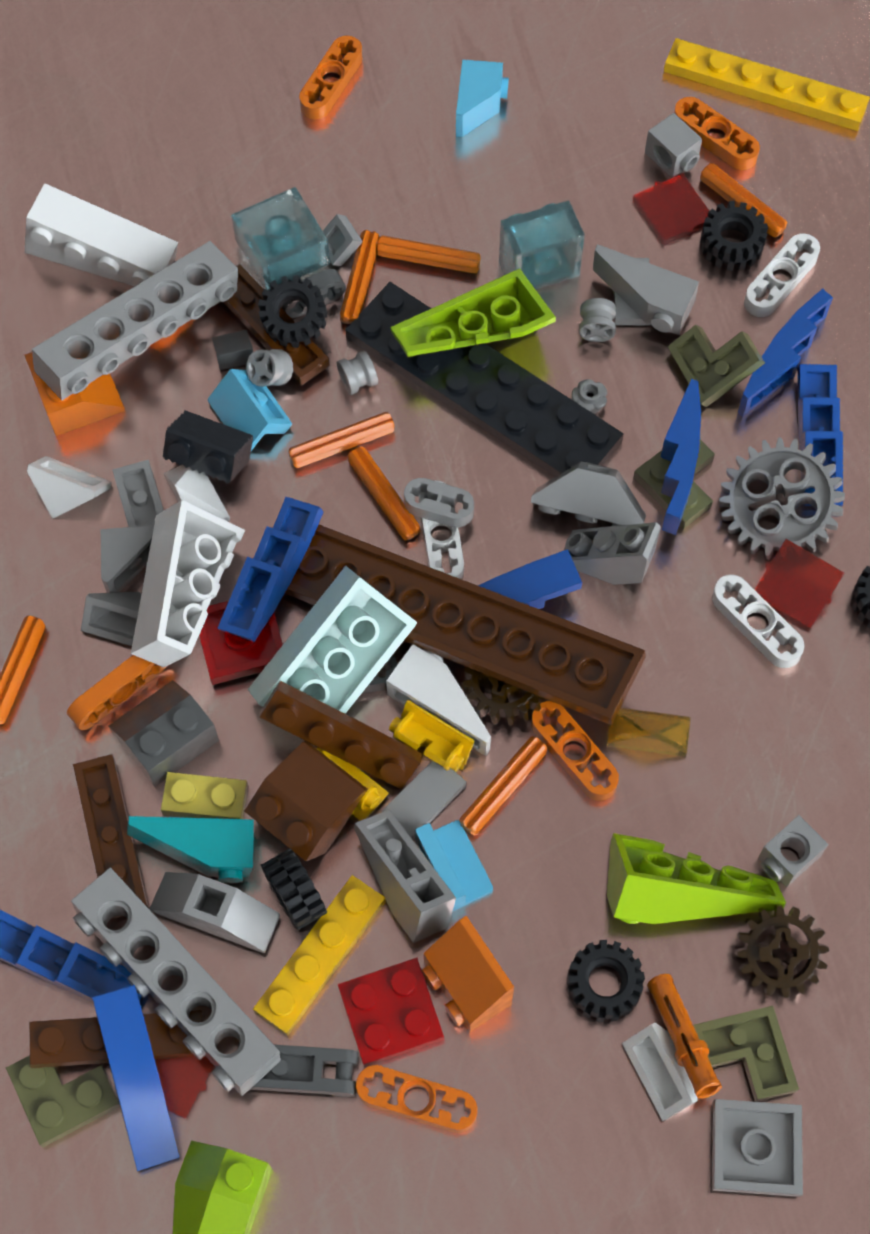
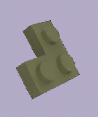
M694 325L667 346L687 382L690 383L691 378L699 382L700 404L706 407L765 364L750 336L743 331L715 350L703 328Z
M701 439L694 475L709 465L715 456V453ZM661 450L634 471L633 478L667 511L672 497L662 494L661 491L665 474L671 461L660 457ZM694 481L680 522V526L683 529L708 511L713 503V500Z
M773 1005L693 1025L699 1039L705 1041L709 1048L708 1058L712 1067L743 1060L755 1102L795 1093L799 1090Z
M30 1055L6 1067L41 1147L57 1141L120 1107L117 1095L102 1065L64 1085L56 1067L31 1068Z

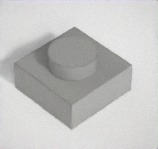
M339 214L335 215L316 238L332 265L343 266L363 242L348 218Z

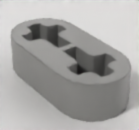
M426 478L413 479L404 489L405 507L414 516L451 527L465 526L470 523L474 516L473 497L464 489ZM421 492H426L427 498H424L421 503L415 502V496H419ZM457 502L463 503V509H460L458 514L451 512V507H454Z

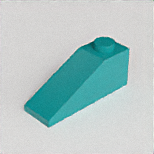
M129 816L127 835L208 877H218L219 882H242L243 877H249L253 870L254 819Z

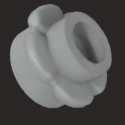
M591 379L580 381L578 387L572 390L571 397L573 401L595 414L607 403V389L600 382L596 383ZM592 393L593 397H588L587 394Z

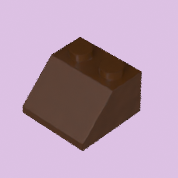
M303 741L264 779L244 812L287 847L291 848L303 860L309 861L328 851L368 789L309 742Z

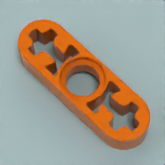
M348 35L337 38L299 94L300 108L302 114L307 118L321 119L327 116L363 60L362 44L357 38ZM341 53H342V54H346L345 57L343 58V64L341 63V62H342V55H341ZM331 72L340 75V78L334 82H327L322 77ZM321 95V102L316 101L318 97Z
M684 97L676 103L674 113L702 138L701 145L737 170H748L756 164L760 145L753 136L698 98ZM717 128L722 130L725 136L713 138L708 135L707 131Z
M132 655L79 696L69 706L67 715L80 730H87L162 673L166 667H161Z
M553 701L540 703L541 709L533 711L531 720L532 731L537 738L547 746L548 751L586 796L596 801H604L612 797L619 781L618 772L613 764L562 705ZM544 714L549 718L553 716L558 717L556 727L562 736L557 743L554 740L557 739L558 732L550 724L544 727L541 725L542 715ZM572 741L579 742L584 746L586 754L579 760H572L566 757L563 747ZM591 759L595 760L591 768L599 777L608 776L606 788L601 784L595 787L591 785L594 776L586 767Z
M379 1065L368 1066L358 1075L356 1081L358 1096L369 1107L454 1133H462L469 1130L476 1121V1101L465 1091ZM375 1076H381L385 1087L395 1089L396 1080L403 1082L397 1094L398 1104H389L392 1094L379 1091L376 1098L370 1097L369 1088L364 1086V1083L366 1081L373 1082ZM420 1087L428 1093L429 1103L423 1110L413 1111L405 1105L404 1096L409 1089ZM436 1093L444 1094L441 1104L447 1106H455L457 1100L465 1102L464 1110L470 1112L469 1117H461L459 1123H454L451 1121V1113L439 1109L438 1118L430 1116L436 1105Z

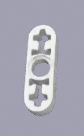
M809 234L793 236L749 285L744 306L751 315L756 317L771 315L812 269L820 252V244L815 237ZM803 249L807 250L809 253H803L796 263L794 261L796 252H801ZM783 269L788 271L792 278L788 281H780L773 276V272ZM768 287L770 289L768 299H763L761 302L756 301V297L761 298Z
M426 492L420 493L419 503H421L424 498H427ZM455 506L451 507L452 513H456ZM421 518L428 566L444 572V569L441 568V553L448 552L452 572L446 574L462 579L464 559L458 527H451ZM436 526H446L451 530L452 535L447 540L438 541L431 536L430 532Z
M737 575L721 577L717 581L712 595L715 607L773 665L780 668H790L796 665L804 651V641L801 635L743 578ZM725 589L728 592L734 589L738 591L737 598H724ZM742 605L745 608L743 612L739 614L738 611L740 609V606ZM752 613H760L767 618L769 625L765 629H754L749 625L747 617ZM776 628L778 631L776 633L775 638L771 636L769 641H766L765 639H767L772 634L773 630ZM789 643L793 646L791 652L785 651L782 654L778 652L780 644L784 646Z

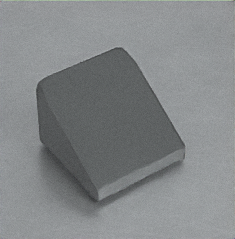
M247 330L212 337L220 370L247 364L248 358L253 352Z

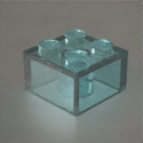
M296 187L231 215L235 240L263 288L268 291L271 290L269 283L273 280L277 284L282 283V276L287 275L288 280L292 281L293 275L302 277L330 264L328 239Z
M570 201L547 204L541 209L524 214L517 213L501 220L499 264L504 275L520 268L535 289L580 276L585 234Z

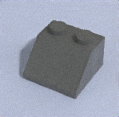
M173 680L108 726L154 787L166 780L167 772H177L219 741L215 725L191 694Z

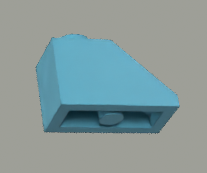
M462 60L456 110V137H464L499 113L501 98L507 99L509 77H503V63Z

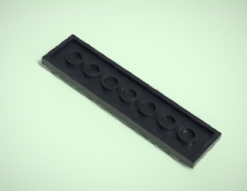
M389 282L359 314L358 318L345 330L347 339L555 477L581 461L602 466L623 441L624 433L486 343L408 357L391 333L390 327L432 308L392 282Z

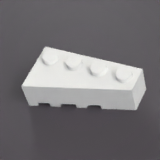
M45 183L26 217L25 253L128 285H138L175 261L178 242Z
M183 500L156 515L132 643V655L161 667H166L191 654L208 616L206 610L211 599L217 596L221 586L219 584L221 576L232 562L234 554H232L236 543L241 541L245 532L244 529Z

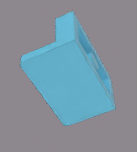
M230 369L208 397L209 404L224 425L253 435L251 451L264 434H285L293 424L267 386L261 387L253 384L248 378L246 370Z
M455 820L436 830H433L430 823L415 829V842L418 848L456 897L453 911L493 892V885L459 820Z

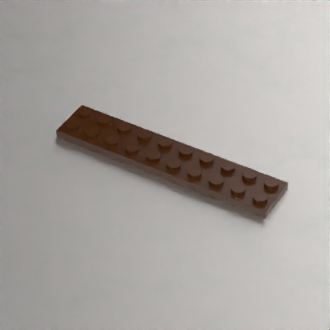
M318 525L312 541L285 592L287 595L315 605L343 568L347 566L417 622L404 639V642L411 645L414 644L421 649L610 725L613 724L646 658L645 650L322 525Z

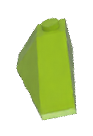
M519 268L390 328L391 333L406 355L410 357L523 337L556 322V316Z
M616 833L612 835L607 898L613 917L629 924H636L638 922L661 924L759 912L758 909L760 908L766 911H773L775 904L782 905L783 909L785 907L786 901L777 882L772 879L729 865L723 866L721 870H718L701 861L702 856L688 852L686 859L663 852L665 844L654 840Z
M191 1140L175 1182L172 1234H250L273 1171L270 1164L227 1148Z

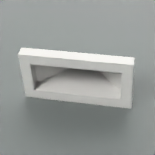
M48 456L29 464L27 473L52 519L106 492L111 488L112 484L111 481Z
M181 465L164 473L178 502L183 500L225 521L230 520V516L204 472L199 473L197 469L192 471L190 467L185 468L184 465Z
M653 1023L622 1043L662 1121L669 1119L698 1101L684 1066L678 1065L675 1059L676 1048L667 1030L657 1023ZM688 1046V1048H689V1050H690V1052H691V1055L693 1056V1058H694V1060H695L696 1066H698V1063H697V1061H696V1059H695V1056H694L692 1050L690 1049V1047Z

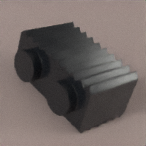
M184 410L183 414L181 413L180 417L174 420V423H171L170 427L168 426L166 430L163 458L165 461L170 459L172 463L176 462L179 466L183 464L185 468L190 467L192 471L197 469L199 473L204 472L206 476L217 477L219 481L224 479L227 484L249 462L253 435Z

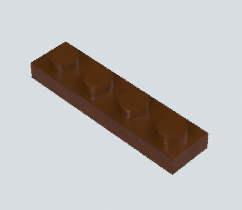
M238 264L236 266L238 268L237 291L229 300L223 303L267 350L282 349L289 354L293 362L292 376L302 386L330 366L329 357L312 340L306 346L304 341L299 342V347L293 348L291 343H288L287 347L280 345L278 339L274 342L270 338L259 316L260 309L258 303L259 299L263 300L262 292L264 289ZM280 308L279 317L284 322L295 323L292 320V318L282 308Z
M279 681L271 693L259 718L401 790L421 763V752L282 681Z
M113 754L73 764L97 878L111 867L148 908L134 841L132 837L127 835L128 815Z
M202 1010L191 1011L189 1019L197 1023L203 1022ZM157 1013L143 1014L154 1059L195 1057L183 1042L187 1035L177 1024L171 1029ZM97 1017L29 1022L31 1068L109 1063Z

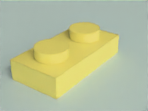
M167 772L161 812L163 815L185 818L243 819L248 790L247 780Z

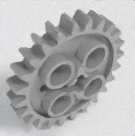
M781 437L777 440L776 448H770L768 442L763 440L761 452L758 453L750 446L748 447V460L740 456L735 458L739 470L727 468V476L732 482L721 483V490L730 494L719 498L720 506L729 507V509L721 513L723 521L734 520L728 526L729 534L741 532L737 540L740 546L751 541V554L754 555L762 547L765 548L767 560L771 558L774 551H779L781 560L785 561L787 552L793 550L796 557L800 559L802 556L801 547L806 546L814 553L816 551V538L825 543L829 541L825 528L837 530L838 523L831 516H843L844 508L834 504L845 500L844 492L834 491L842 485V477L830 478L836 471V465L829 464L823 466L826 459V453L824 452L813 457V444L810 443L801 451L798 450V439L792 441L790 448L784 447ZM793 469L800 470L805 474V478L798 483L788 482L784 476ZM761 480L768 485V489L762 494H753L747 489L750 483ZM807 488H814V489H815V492H813V493H811V494H810V493H802V492H804ZM783 493V496L788 498V504L781 505L776 500V495ZM802 504H809L817 512L811 518L804 519L799 517L795 510ZM751 505H762L757 510H749ZM766 515L775 516L779 520V524L770 530L763 529L759 526L758 522Z

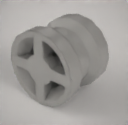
M591 298L584 301L580 306V316L583 319L579 326L580 336L592 342H604L613 338L616 333V326L612 321L616 316L615 304L604 298Z
M282 349L256 350L248 358L246 372L250 381L256 386H282L292 377L293 362L289 354Z
M366 351L358 352L356 357L351 360L343 358L336 362L340 378L349 395L357 393L359 388L365 385L372 387L378 384L377 373Z

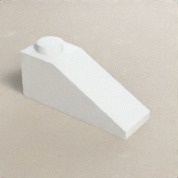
M412 644L386 680L387 695L404 706L406 701L410 700L475 740L472 748L486 756L490 751L491 736L451 671L443 663L442 657L422 650Z

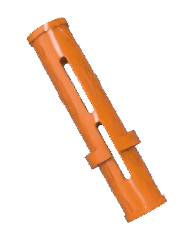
M666 973L655 976L648 982L647 987L654 998L676 1048L675 1059L678 1065L684 1066L697 1098L703 1099L713 1096L721 1090L722 1085L717 1079L709 1061V1048L705 1041L699 1039L688 1011L674 985L672 976ZM670 1005L672 1006V1008H673V1010H674V1012H675V1014H676V1017H677V1019H678V1021H679V1023H680V1027H679L678 1024H677V1021H676V1019H675V1017H674V1015H673V1013H672V1010H671V1008H670ZM687 1043L689 1044L690 1049L692 1050V1052H693V1054H694V1056H695V1059H696V1061H697V1063H698V1066H696L695 1060H694L693 1056L691 1055V1052H690V1050H689V1048H688V1046H687Z

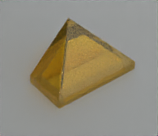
M620 708L613 724L609 725L607 746L686 757L691 717Z

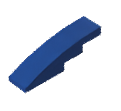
M823 288L795 312L762 355L765 364L752 373L742 395L738 413L742 417L795 377L801 360L800 355L811 347L817 330L816 325L826 318L833 299Z
M800 364L797 369L799 449L803 451L811 443L813 444V457L822 452L826 453L823 466L829 464L836 465V471L830 478L842 477V485L834 491L843 492V431H840L837 365ZM801 471V480H803L805 474ZM807 488L803 493L811 494L815 492V489ZM842 501V502H839V503H834V504L839 505L840 507H842V506H843V501Z
M692 378L666 434L660 456L671 461L665 474L661 493L672 497L665 513L662 530L674 535L677 533L688 502L700 445L701 406L699 382Z
M285 497L273 528L266 527L254 558L247 557L219 623V630L255 642L289 587L312 541L324 513L319 506Z
M567 549L528 563L478 586L541 609L544 608L545 601L581 589L582 580Z
M0 910V960L93 1002L92 997L131 986L127 980L131 973L123 965L119 964L117 967H114L105 956L77 942L73 944L37 925L34 927Z
M135 985L92 997L137 1171L180 1158Z

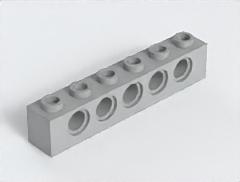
M211 241L205 243L32 348L34 371L61 400H64L73 393L82 392L92 381L102 375L112 373L121 363L132 356L141 355L150 345L163 337L171 336L180 326L188 321L200 318L209 308L220 301L225 302L229 300L237 291L238 268Z
M111 867L71 900L77 913L72 918L76 925L87 937L93 933L96 934L104 943L99 949L114 967H117L120 963L124 965L131 973L127 978L131 986L135 985L136 991L141 997L144 998L148 993L159 1004L155 1008L156 1013L169 1028L172 1029L176 1024L187 1035L183 1040L186 1047L198 1060L204 1056L209 1059L216 1067L211 1072L212 1075L227 1092L234 1087L243 1096L281 1061L280 1051ZM115 916L128 918L127 923L121 929L110 930L106 927L108 921ZM150 945L155 948L153 956L147 960L141 961L133 957L135 951L141 946ZM177 975L183 978L182 985L175 991H165L161 988L163 980L168 976ZM197 1006H207L212 1010L210 1017L199 1023L191 1021L189 1014ZM225 1037H235L241 1042L239 1048L234 1053L223 1054L217 1050L218 1043Z

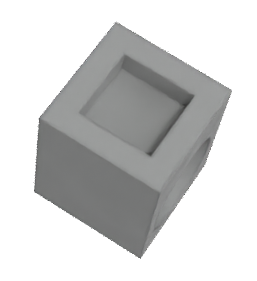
M672 113L648 130L645 153L670 177L674 178L682 171L687 172L697 164L700 158L699 152L702 138L675 113Z
M798 815L763 847L758 859L762 862V869L772 880L776 882L780 880L788 887L822 856L829 844ZM780 848H793L798 853L799 860H787L782 855Z

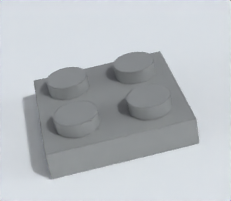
M715 1099L713 1101L712 1191L802 1196V1105Z

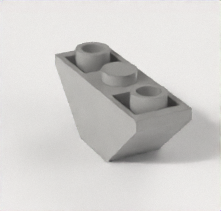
M583 461L536 488L530 502L539 505L538 509L550 514H560L561 510L576 514V519L588 523H597V520L600 519L612 522V526L643 524L646 517L645 512L618 470Z
M657 522L572 530L564 550L568 549L579 572L613 585L642 583L654 555L661 526Z
M165 872L149 908L153 913L264 954L280 917V913L238 888L200 874Z

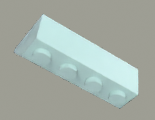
M345 566L251 684L248 691L257 703L263 707L279 681H282L346 714L417 622Z

